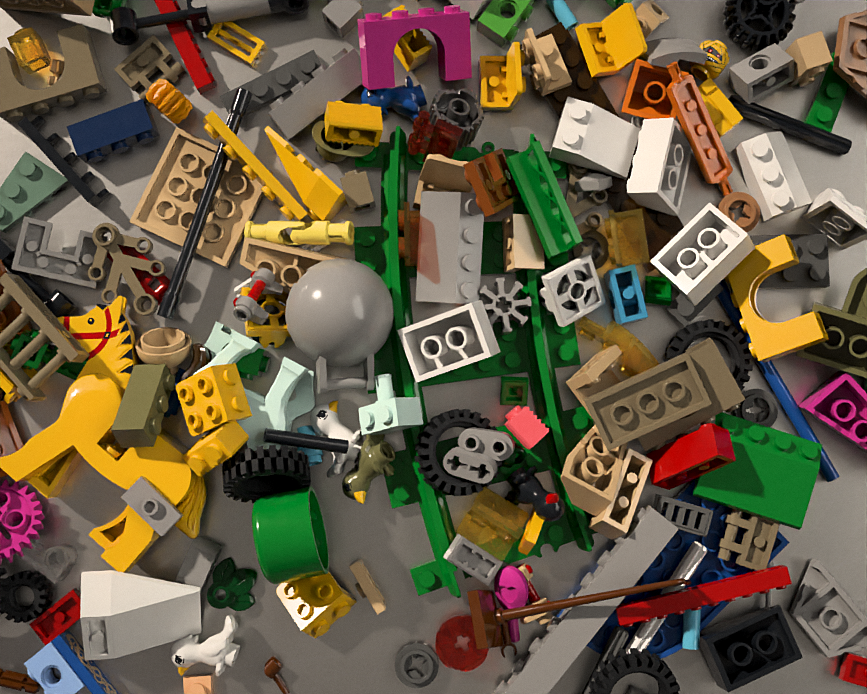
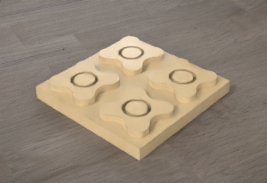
M176 127L129 222L183 247L218 146ZM230 157L228 158L195 254L225 268H228L244 235L246 222L251 221L263 196L261 191L263 186L256 179L253 181L249 179L242 171L244 166L237 158L232 160Z

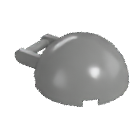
M336 258L324 260L308 268L307 272L298 282L293 284L286 301L285 318L287 330L296 347L308 358L316 361L318 394H326L327 390L365 388L366 391L374 390V355L387 341L393 326L394 307L391 294L382 278L368 266L350 259ZM363 363L364 377L327 379L326 366L348 367Z

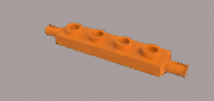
M672 62L666 66L673 80L665 88L706 183H718L722 195L726 196L733 192L727 179L732 173L733 168L693 75H682L678 62Z

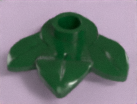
M230 557L222 560L215 567L212 574L213 584L207 591L208 603L216 609L229 607L235 611H245L255 604L254 598L248 592L256 582L257 572L251 569L236 570L234 562ZM224 590L226 592L225 599L218 600L215 597L216 591Z

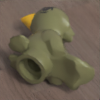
M384 434L365 435L366 440L363 442L359 452L358 464L345 475L342 481L344 495L352 500H357L361 504H364L366 494L374 478L383 473L386 476L394 475L395 469L389 463L395 459V451L388 442L384 441Z

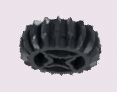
M726 0L725 5L727 7H725L722 14L726 16L723 25L730 26L727 30V35L735 34L733 43L741 40L743 42L742 48H746L750 44L752 51H756L759 46L763 50L774 43L778 45L779 41H784L788 36L787 34L793 29L792 22L796 18V15L792 13L796 5L789 4L790 0ZM742 2H743V3L745 4V6H746V7H745V11H746V14H747L744 19L742 18V15H741V3H742ZM774 11L777 16L776 28L773 25L774 20L772 18V13Z

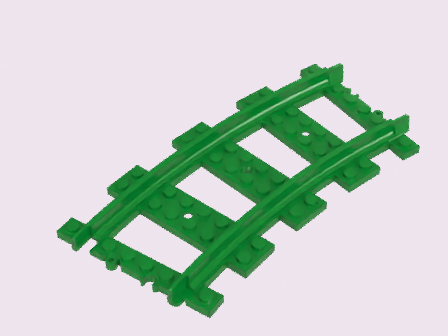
M396 126V131L390 134L389 142H379V145L374 147L370 154L363 157H355V169L381 170V226L354 227L355 260L368 266L382 278L391 294L394 307L393 326L389 337L382 348L374 355V376L392 374V386L396 397H419L423 425L402 430L406 449L395 452V459L389 463L395 469L394 475L386 476L384 473L392 509L419 502L435 560L410 568L418 596L448 586L451 595L460 598L461 592L454 574L459 567L443 558L457 536L446 501V495L442 494L441 491L434 490L432 484H427L423 480L425 478L424 474H419L417 469L420 468L419 462L415 463L414 456H418V451L414 450L415 444L419 443L417 437L420 432H423L424 429L422 427L428 423L422 387L526 372L528 374L535 415H537V419H541V424H545V428H549V432L531 449H527L505 426L496 427L498 431L510 434L517 446L525 449L526 458L519 464H513L511 468L497 467L499 474L491 480V484L506 481L514 471L521 467H524L527 471L528 468L535 465L537 468L536 473L550 471L555 492L564 501L565 513L559 520L543 522L536 544L528 555L519 552L518 549L525 528L477 545L507 564L533 555L541 558L540 550L544 544H550L553 551L557 552L561 545L576 541L579 549L587 552L592 551L594 546L592 534L598 533L589 528L593 515L571 503L561 481V474L567 456L594 426L592 417L583 406L563 411L555 368L581 365L575 323L572 322L565 327L558 326L555 315H547L546 308L541 303L545 299L538 294L543 286L541 278L543 274H547L553 268L567 264L568 252L548 259L544 250L545 269L543 270L522 269L514 273L504 272L502 221L484 222L481 276L515 275V280L523 285L521 292H517V300H523L527 297L531 298V306L528 310L525 308L518 309L521 315L528 317L527 321L522 327H518V323L514 320H509L512 331L508 335H501V322H495L492 325L501 351L500 353L416 383L397 331L413 325L410 279H417L420 224L408 225V172L421 173L426 157L429 154H440L449 159L471 162L493 152L495 146L491 142H485L480 153L475 147H463L461 151H451L447 145L443 146L442 143V148L439 151H432L429 148V140L423 144L406 143L405 132L400 126ZM530 134L528 147L532 142L537 141L534 134ZM503 149L506 159L511 155L519 153V151H514V149ZM544 151L557 181H565L567 162L550 158V152ZM522 198L512 203L513 214L529 215ZM375 384L374 390H369V391H368V394H376V393H377V391H376V384ZM459 436L438 441L436 457L441 469L451 477L463 479L448 473L443 466L445 455L452 448L459 447ZM468 438V445L470 447H475V439ZM455 456L452 460L455 461L456 466H460L459 457ZM463 571L465 579L473 577L467 572Z

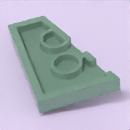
M25 151L0 187V230L7 233L20 223L24 216H29L31 211L42 202L46 203L53 197L55 192L62 187H67L71 183L63 175Z

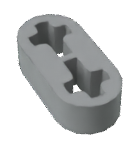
M461 447L452 448L443 459V466L448 473L477 483L485 484L490 482L497 472V463L492 457L475 451L469 452ZM455 456L459 457L460 466H456L455 461L452 460ZM481 464L486 465V470L488 471L486 475L481 473L482 470L479 468Z

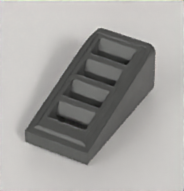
M659 494L655 495L652 507L660 514L664 502L669 503L665 518L669 521L672 519L675 505L679 506L676 521H671L679 530L707 537L713 510ZM686 509H690L687 525H683ZM700 512L701 516L698 527L694 528L697 514Z

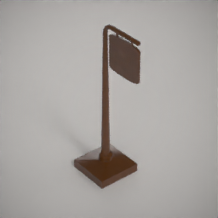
M680 578L506 610L497 608L494 591H468L477 650L504 646L500 625H504L506 621L622 596L681 586L683 584L691 585V581Z

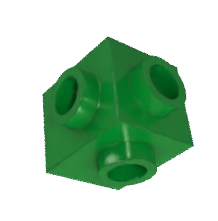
M32 328L31 331L25 330L21 335L16 334L10 346V349L14 350L10 359H13L39 334V330ZM51 342L45 343L21 367L32 370V368L38 369L42 362L47 364L53 351L50 348Z

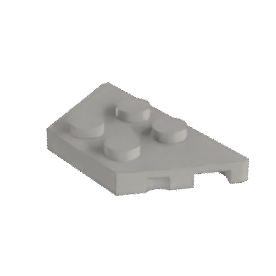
M813 558L810 561L789 613L824 656L830 658L842 655L844 652L861 651L862 648L867 647V618L820 561Z

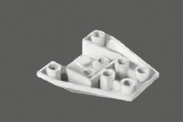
M113 570L82 572L80 619L85 661L119 659L186 638L190 634L193 636L202 633L200 587Z

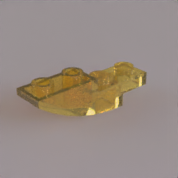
M583 316L575 326L579 330L578 335L590 342L595 339L602 343L601 348L604 350L616 344L622 352L616 364L621 367L620 371L629 377L659 365L656 358L637 337L613 320L608 322L604 328Z

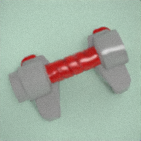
M266 268L253 271L250 275L251 290L248 295H240L239 298L234 299L233 304L235 307L233 314L236 319L243 322L250 320L256 324L263 325L269 314L256 301L261 294L282 295L283 286L274 281V273Z

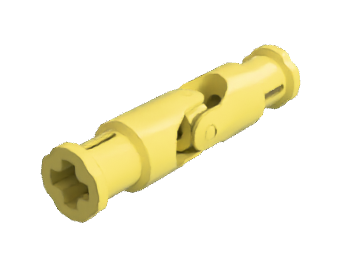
M247 221L244 237L283 245H302L305 243L310 245H330L331 242H345L347 245H352L354 242V225L352 221H346L345 223H331L330 221H312L310 223L302 221H269L267 224H255L253 221ZM286 228H292L290 236L287 234Z

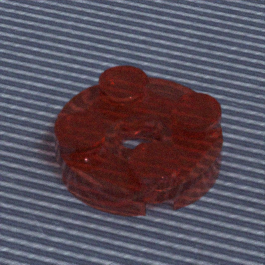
M457 614L447 618L436 632V652L445 666L467 672L476 669L485 661L489 649L477 650L470 614ZM462 635L463 638L468 637L470 639L467 642V649L455 646L458 642V636Z

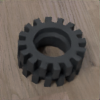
M25 570L5 578L9 580V585L2 586V591H9L8 597L0 598V602L6 603L4 610H0L1 615L6 613L8 614L5 617L7 620L14 619V623L22 621L25 623L47 610L46 607L52 603L49 598L53 596V591L49 592L48 589L52 585L51 583L46 584L45 580L47 577L45 575L39 576L40 572L38 571L31 572V570ZM20 586H27L34 593V600L28 607L21 606L16 601V591Z

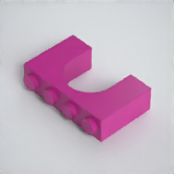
M460 5L444 6V11L434 12V8H420L416 14H408V10L392 11V16L382 17V13H367L364 19H357L362 84L368 90L395 87L393 62L395 46L405 33L420 28L428 30L436 41L440 78L446 81L472 78L470 15L468 11L460 9Z

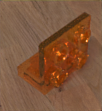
M404 202V210H398L399 232H404V237H399V258H405V266H417L420 211H410L409 202Z

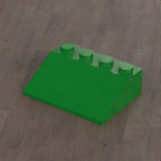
M723 412L715 415L716 419L710 423L729 430L736 461L696 478L693 496L800 530L819 472L822 444Z

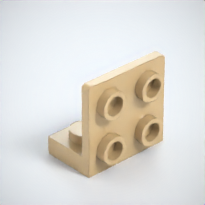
M532 28L527 29L524 40H522L521 49L524 50L525 54L524 65H528L532 73L530 74V81L535 90L538 89L542 97L570 86L572 80L553 35L549 34L536 39Z
M616 344L595 354L566 382L590 416L591 414L584 399L620 383V380L611 370L616 365L614 360L622 354Z

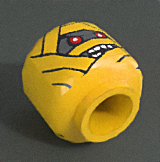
M706 40L699 45L701 49L708 53L705 64L689 61L691 73L702 81H706L708 78L716 79L730 60L724 43L718 40Z

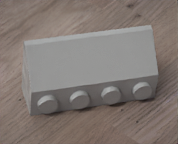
M421 191L416 301L469 304L479 301L484 212L477 206L476 194Z

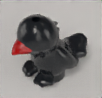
M535 465L528 468L527 471L524 467H521L506 479L512 488L504 499L512 506L532 504L536 515L548 522L559 520L565 513L563 499L557 493L546 491L535 476L537 472Z

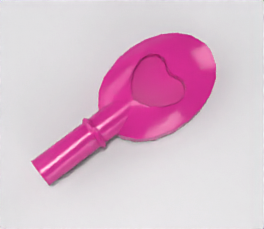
M508 565L501 568L494 580L495 595L499 604L505 610L525 606L528 600V585L524 575L514 566ZM518 619L507 621L511 642L520 641Z

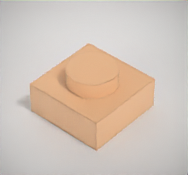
M213 673L185 675L183 677L184 694H214Z

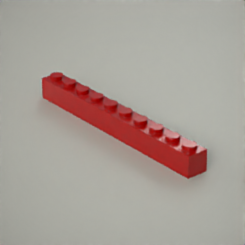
M154 0L161 14L181 10L177 0ZM187 21L166 24L200 95L215 88L213 84L215 79L212 73H208L206 70L208 64L205 58L200 57L199 53H201L198 44L193 43L192 39L195 37L191 29L187 30L185 26L188 24Z
M778 565L619 604L614 611L617 623L620 626L623 625V627L633 626L634 622L638 621L640 623H647L651 621V618L663 619L668 617L667 614L674 613V615L685 613L684 610L687 609L695 611L702 609L701 606L704 605L716 606L719 604L718 602L724 600L725 602H732L736 600V597L740 596L742 598H749L753 596V593L765 594L770 592L769 589L787 588L786 585H790L792 582L787 566Z

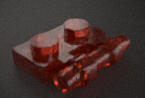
M425 110L420 111L419 116L413 122L412 127L414 131L408 138V152L412 155H416L418 152L425 154L423 162H425L429 154H440L446 158L453 159L463 129L441 119H438L435 125L430 124L429 112ZM424 136L430 138V141L425 140Z

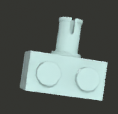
M392 374L374 376L378 400L374 404L358 408L362 435L389 434L423 425L419 397L394 398Z

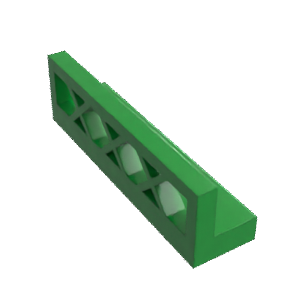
M540 141L532 142L526 151L509 156L506 159L507 165L548 259L573 250L583 242V239Z

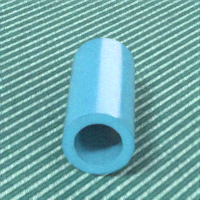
M546 0L548 6L565 29L570 31L579 23L565 0Z
M687 609L683 613L682 647L698 650L700 648L701 609L695 611Z

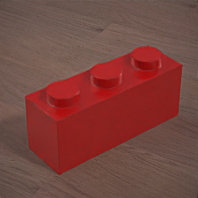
M713 423L704 424L699 427V430L690 434L680 435L677 440L646 454L647 458L653 460L649 470L651 485L667 490L736 461L729 430Z

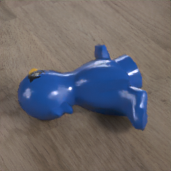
M410 76L406 77V85L397 86L392 89L368 90L366 87L361 93L362 104L381 107V115L383 113L388 115L387 108L391 107L398 113L410 117L414 123L415 133L420 134L423 131L426 123L420 114L419 107L427 105V101L421 84L413 86Z

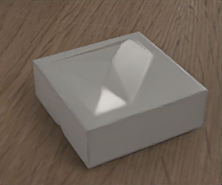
M598 173L589 174L575 182V189L578 192H592L610 188L612 186V176Z

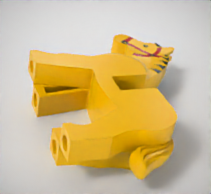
M118 296L110 306L97 304L96 308L83 316L58 317L57 319L90 356L77 379L68 389L58 420L30 438L17 452L1 457L0 468L16 482L28 481L47 499L59 495L82 458L104 477L126 490L141 476H144L184 515L175 526L190 539H196L200 533V520L206 501V483L204 476H197L183 459V454L189 448L162 428L160 434L157 435L154 447H130L127 450L122 448L119 443H113L116 438L111 428L134 365H139L134 332L129 320L125 316L127 298ZM128 505L116 519L103 526L94 528L89 533V536L105 549L101 557L118 572L127 573L158 539L159 534Z

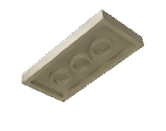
M687 352L584 399L608 451L712 404Z

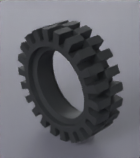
M714 319L697 321L679 330L676 333L677 335L671 338L670 346L665 351L667 358L664 359V362L685 353V350L695 340L710 337L720 341L728 349L732 363L730 372L741 391L745 388L743 384L748 382L751 377L748 376V372L753 370V365H750V359H753V356L747 350L749 343H744L742 340L745 336L741 332L736 333L734 326H727L723 321L715 322Z
M454 409L434 416L430 419V422L422 427L424 430L418 434L417 439H419V443L415 444L414 449L418 451V456H414L415 463L419 462L420 468H417L419 474H424L425 478L423 480L427 484H432L434 490L441 491L445 495L467 496L482 491L483 487H488L492 483L490 481L482 484L464 478L451 477L441 469L436 457V446L439 438L452 427L465 429L476 427L498 431L495 426H489L491 421L487 417L481 418L480 413H472L469 409ZM496 442L495 449L499 452L503 451V449H499L498 445L501 442ZM495 460L497 467H502L503 462ZM481 464L479 467L482 470L481 473L486 475L488 472L486 465ZM496 472L493 478H496L499 472Z
M269 445V449H263V446H258L256 451L248 448L245 449V454L240 451L236 452L235 456L223 462L222 466L224 494L229 498L232 497L235 501L241 499V502L247 503L249 500H252V503H254L262 496L310 487L311 485L308 456L302 450L298 451L297 448L293 447L288 450V446H281L279 449H276V445Z
M630 648V654L628 655L625 649L619 650L620 657L617 659L613 653L607 656L610 663L606 664L602 660L599 664L601 672L594 670L592 676L595 682L590 681L589 684L591 690L589 694H611L614 685L624 676L632 673H644L652 676L658 682V694H679L678 691H680L677 679L665 661L661 660L655 653L651 656L650 652L646 649H642L640 654L637 648Z

